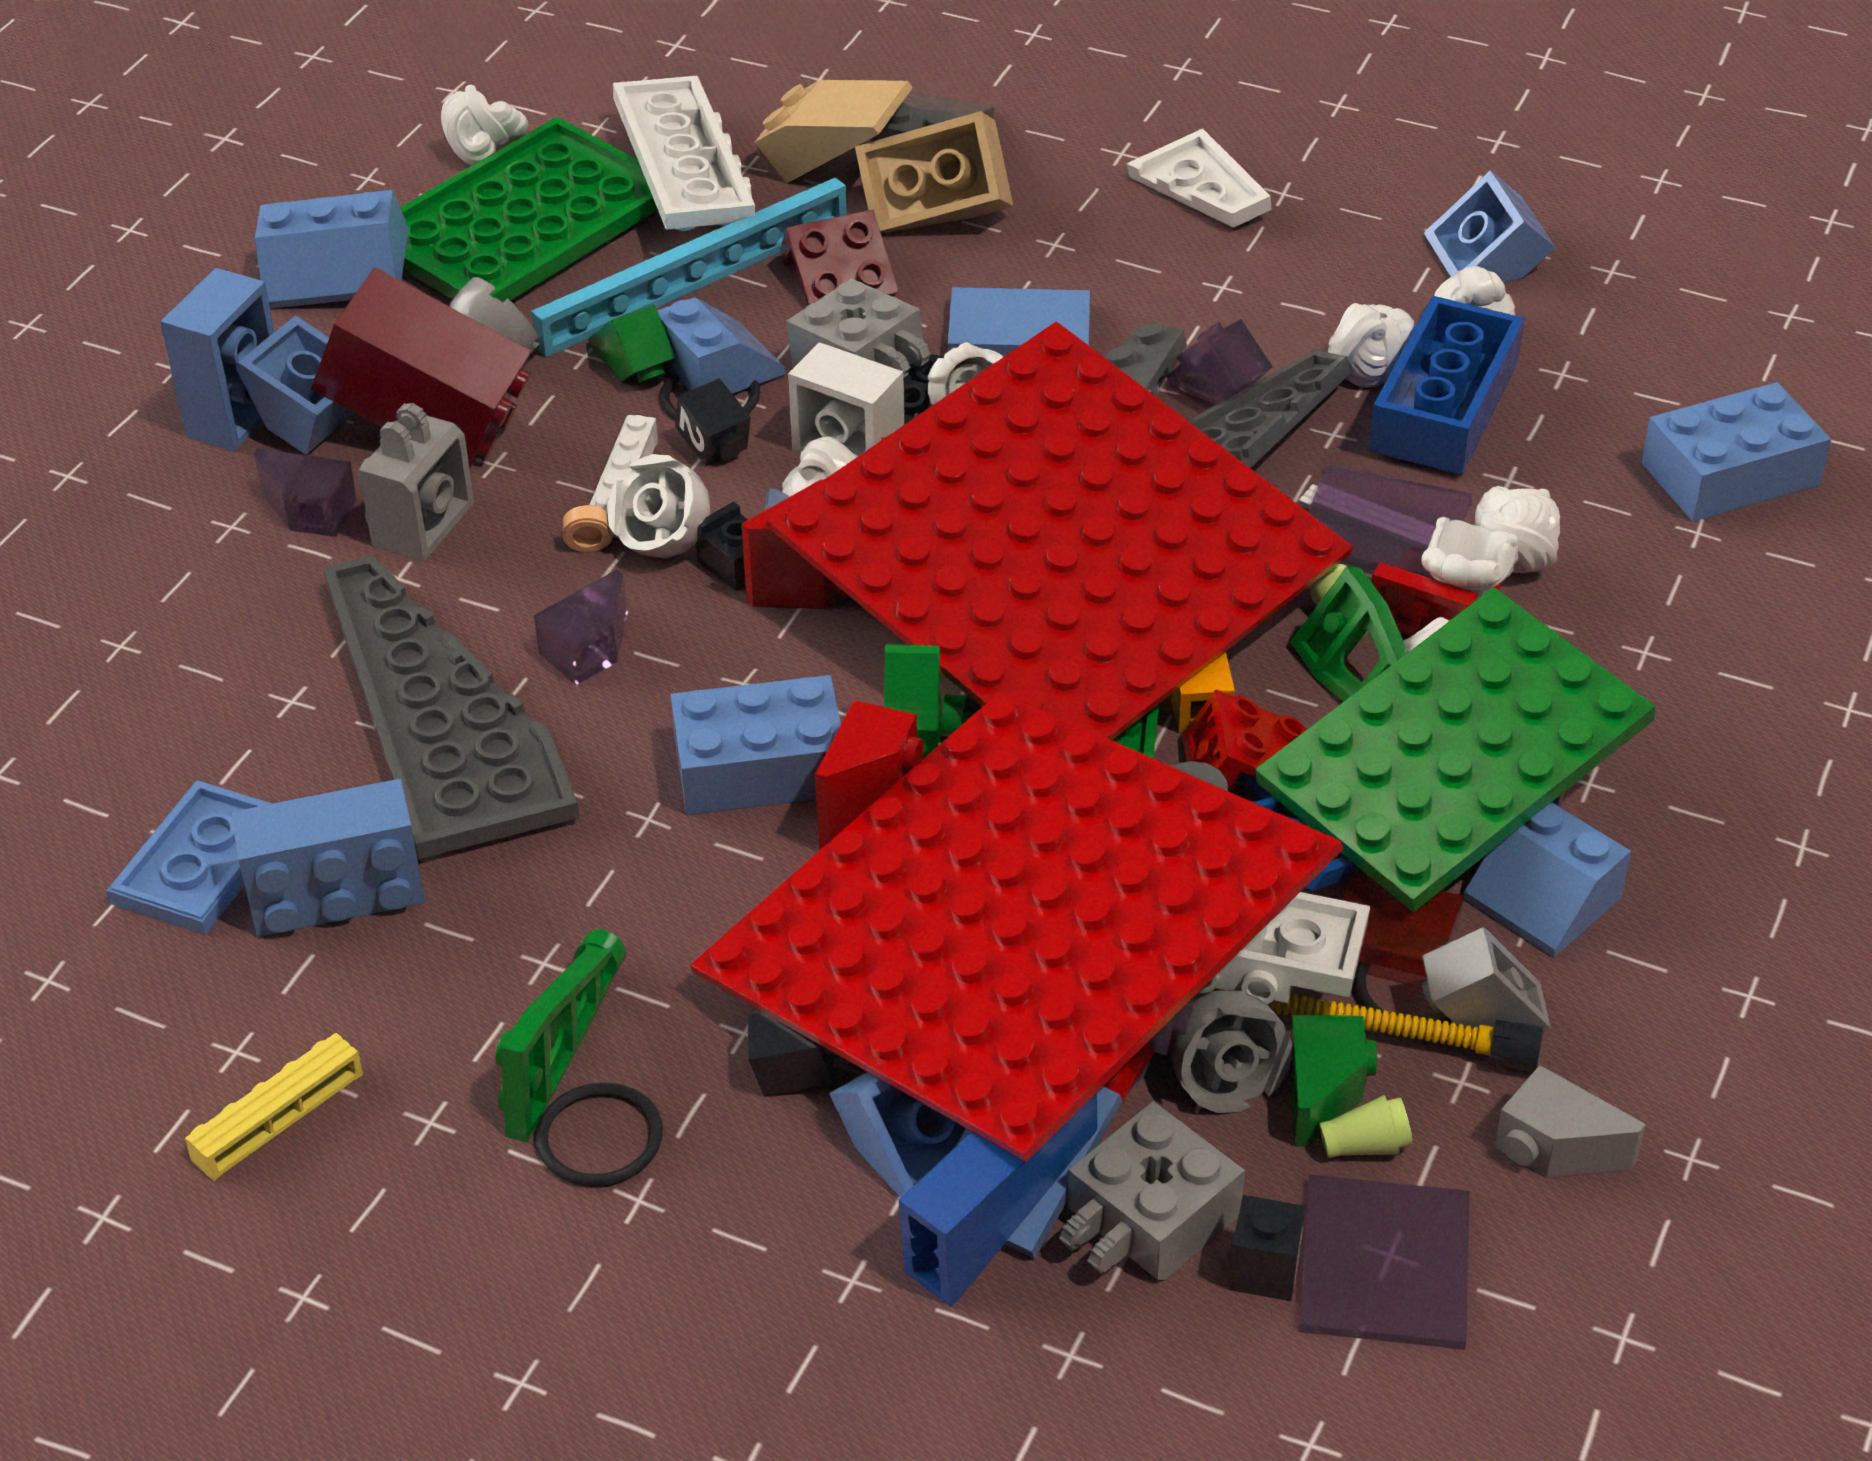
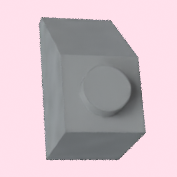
M1485 927L1422 955L1427 980L1423 981L1422 984L1424 995L1436 1013L1443 1012L1457 1026L1463 1024L1465 1028L1467 1025H1470L1471 1029L1475 1026L1479 1028L1480 1024L1495 1027L1497 1019L1543 1026V1032L1551 1029L1540 981Z
M1539 1065L1501 1109L1494 1148L1505 1153L1515 1163L1527 1166L1546 1178L1631 1170L1638 1161L1646 1124Z

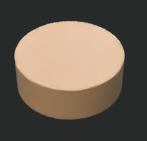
M592 505L578 506L569 510L562 520V537L566 545L580 552H595L608 546L612 541L613 532L609 527L607 511Z

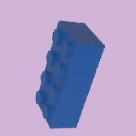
M1432 296L1373 405L1368 451L1383 454L1393 459H1402L1433 467L1440 471L1463 475L1518 364L1525 318Z

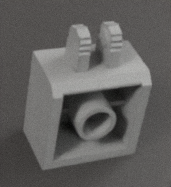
M854 279L842 283L838 288L808 305L804 310L786 321L792 368L819 342L903 371V378L909 375L908 372L911 368L909 364L913 363L914 366H922L929 361L928 359L931 354L923 340L919 308Z
M412 402L404 403L396 412L397 421L387 422L380 430L381 434L379 435L381 436V445L370 457L363 461L359 469L358 480L362 487L366 509L365 519L369 526L372 547L425 562L474 504L464 433L454 423L427 416L423 408Z
M1152 1101L1068 1170L1067 1208L1076 1215L1067 1220L1059 1239L1073 1251L1074 1249L1077 1250L1080 1246L1082 1247L1084 1242L1087 1243L1099 1233L1104 1238H1101L1094 1248L1091 1249L1092 1251L1087 1261L1100 1274L1102 1272L1105 1273L1108 1269L1110 1270L1113 1265H1116L1125 1256H1128L1157 1280H1166L1238 1219L1243 1196L1245 1170L1156 1102Z

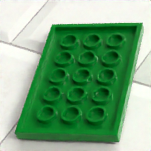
M555 117L400 207L409 229L403 271L451 299H454L457 293L473 277H479L496 288L490 296L503 303L507 298L511 301L525 291H528L533 286L658 211L639 161L636 158L569 122Z
M1493 587L1256 768V782L1309 827L1342 841L1343 850L1341 853L1414 913L1654 721L1656 706Z

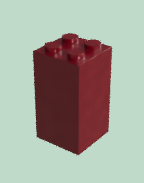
M374 267L334 323L311 390L381 427L387 422L397 421L396 412L404 403L413 402L415 405L423 408L427 416L454 423L464 433L470 469L478 456L485 460L489 456L499 436V433L494 431L495 428L498 427L505 430L517 408V404L510 400L512 396L517 399L519 398L531 375L529 371L524 369L531 350Z

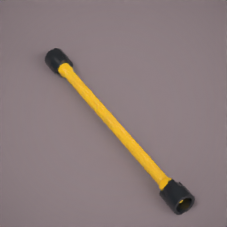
M1215 988L1213 991H1227V990H1222V989H1217V988ZM1197 993L1195 999L1208 993ZM1290 994L1288 1003L1273 1000L1267 1004L1273 1012L1274 1010L1276 1011V1014L1283 1012V1015L1286 1016L1289 1013L1291 1016L1296 1014L1364 1016V1026L1367 1031L1372 1028L1373 1032H1377L1380 1029V1033L1387 1031L1389 1035L1395 1032L1396 1036L1402 1034L1403 1037H1407L1410 1035L1411 1039L1417 1036L1418 1040L1425 1038V1041L1429 1042L1432 1039L1433 1043H1437L1440 1040V1044L1447 1042L1449 1046H1452L1453 1043H1455L1456 1047L1462 1045L1463 1048H1468L1470 1046V1049L1475 1050V1053L1490 1056L1488 1064L1530 1073L1537 1069L1544 1028L1543 1026L1496 1019L1495 1027L1480 1024L1479 1028L1475 1026L1471 1029L1470 1025L1464 1028L1463 1024L1456 1026V1023L1452 1022L1449 1025L1448 1021H1444L1442 1024L1441 1020L1434 1022L1432 1018L1426 1021L1425 1017L1419 1019L1418 1016H1413L1411 1018L1410 1014H1406L1404 1017L1403 1013H1399L1397 1016L1396 1012L1393 1011L1389 1014L1387 1010H1384L1382 1013L1380 1009L1374 1011L1371 1007L1366 1010L1365 1006L1359 1008L1358 1005H1354L1351 1007L1349 1003L1344 1006L1343 1002H1339L1337 1005L1336 1001L1329 1003V1000L1325 999L1322 1002L1321 998H1317L1315 1001L1314 997L1307 999L1305 995H1302L1300 998L1299 994H1294V996Z

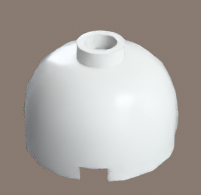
M652 454L635 460L628 466L632 471L625 477L624 481L621 482L617 479L611 488L607 505L609 527L613 534L619 536L625 546L641 555L669 558L686 552L697 542L698 525L711 513L707 488L692 469L671 456Z

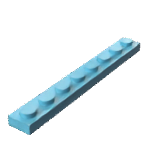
M837 178L830 179L755 212V216L739 219L532 310L533 328L538 335L535 342L540 343L537 350L544 357H548L588 339L612 319L654 304L658 308L780 253L786 227L847 215L846 185Z

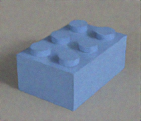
M215 268L160 321L186 437L235 452L263 423L236 370L237 362L275 331L265 281Z
M1778 382L1650 417L1641 463L1694 522L1821 485L1832 439Z
M831 675L671 694L675 744L686 815L816 799L815 773L841 726Z
M401 778L231 812L239 864L257 937L425 903L412 826Z

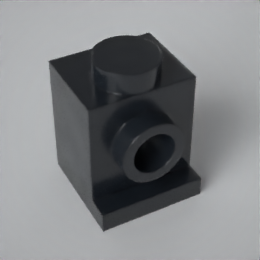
M733 501L705 517L703 522L698 525L696 548L698 562L732 589L738 591L746 586L741 524L748 521V519L741 514L740 506Z

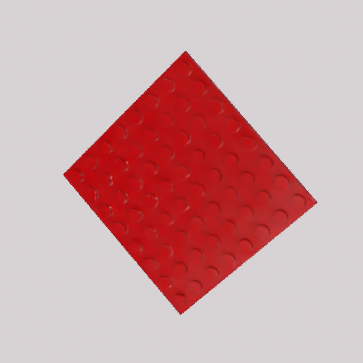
M1057 321L766 519V527L907 645L940 646L941 673L981 707L1001 691L1110 740L1121 734L1347 558L1353 551V546Z
M1000 691L692 962L690 966L694 974L1027 1162L1343 850L1342 841Z

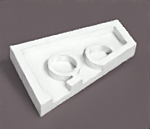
M1204 129L1198 130L1127 163L1129 178L1233 228L1272 210L1270 195Z

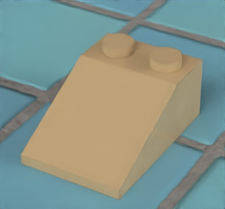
M819 80L806 88L799 84L781 98L780 101L783 103V106L772 112L763 121V125L766 128L757 138L755 144L784 181L788 183L877 136L913 87L908 81Z
M982 111L855 146L868 210H874L881 233L969 219L1014 207L996 122Z

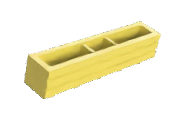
M334 1033L326 1040L317 1042L309 1052L296 1061L287 1063L279 1073L266 1082L257 1084L249 1094L239 1101L227 1105L220 1114L206 1124H201L194 1128L191 1134L185 1138L191 1161L215 1181L222 1174L347 1085L363 1076L358 1051L353 1046L351 1047L337 1033Z

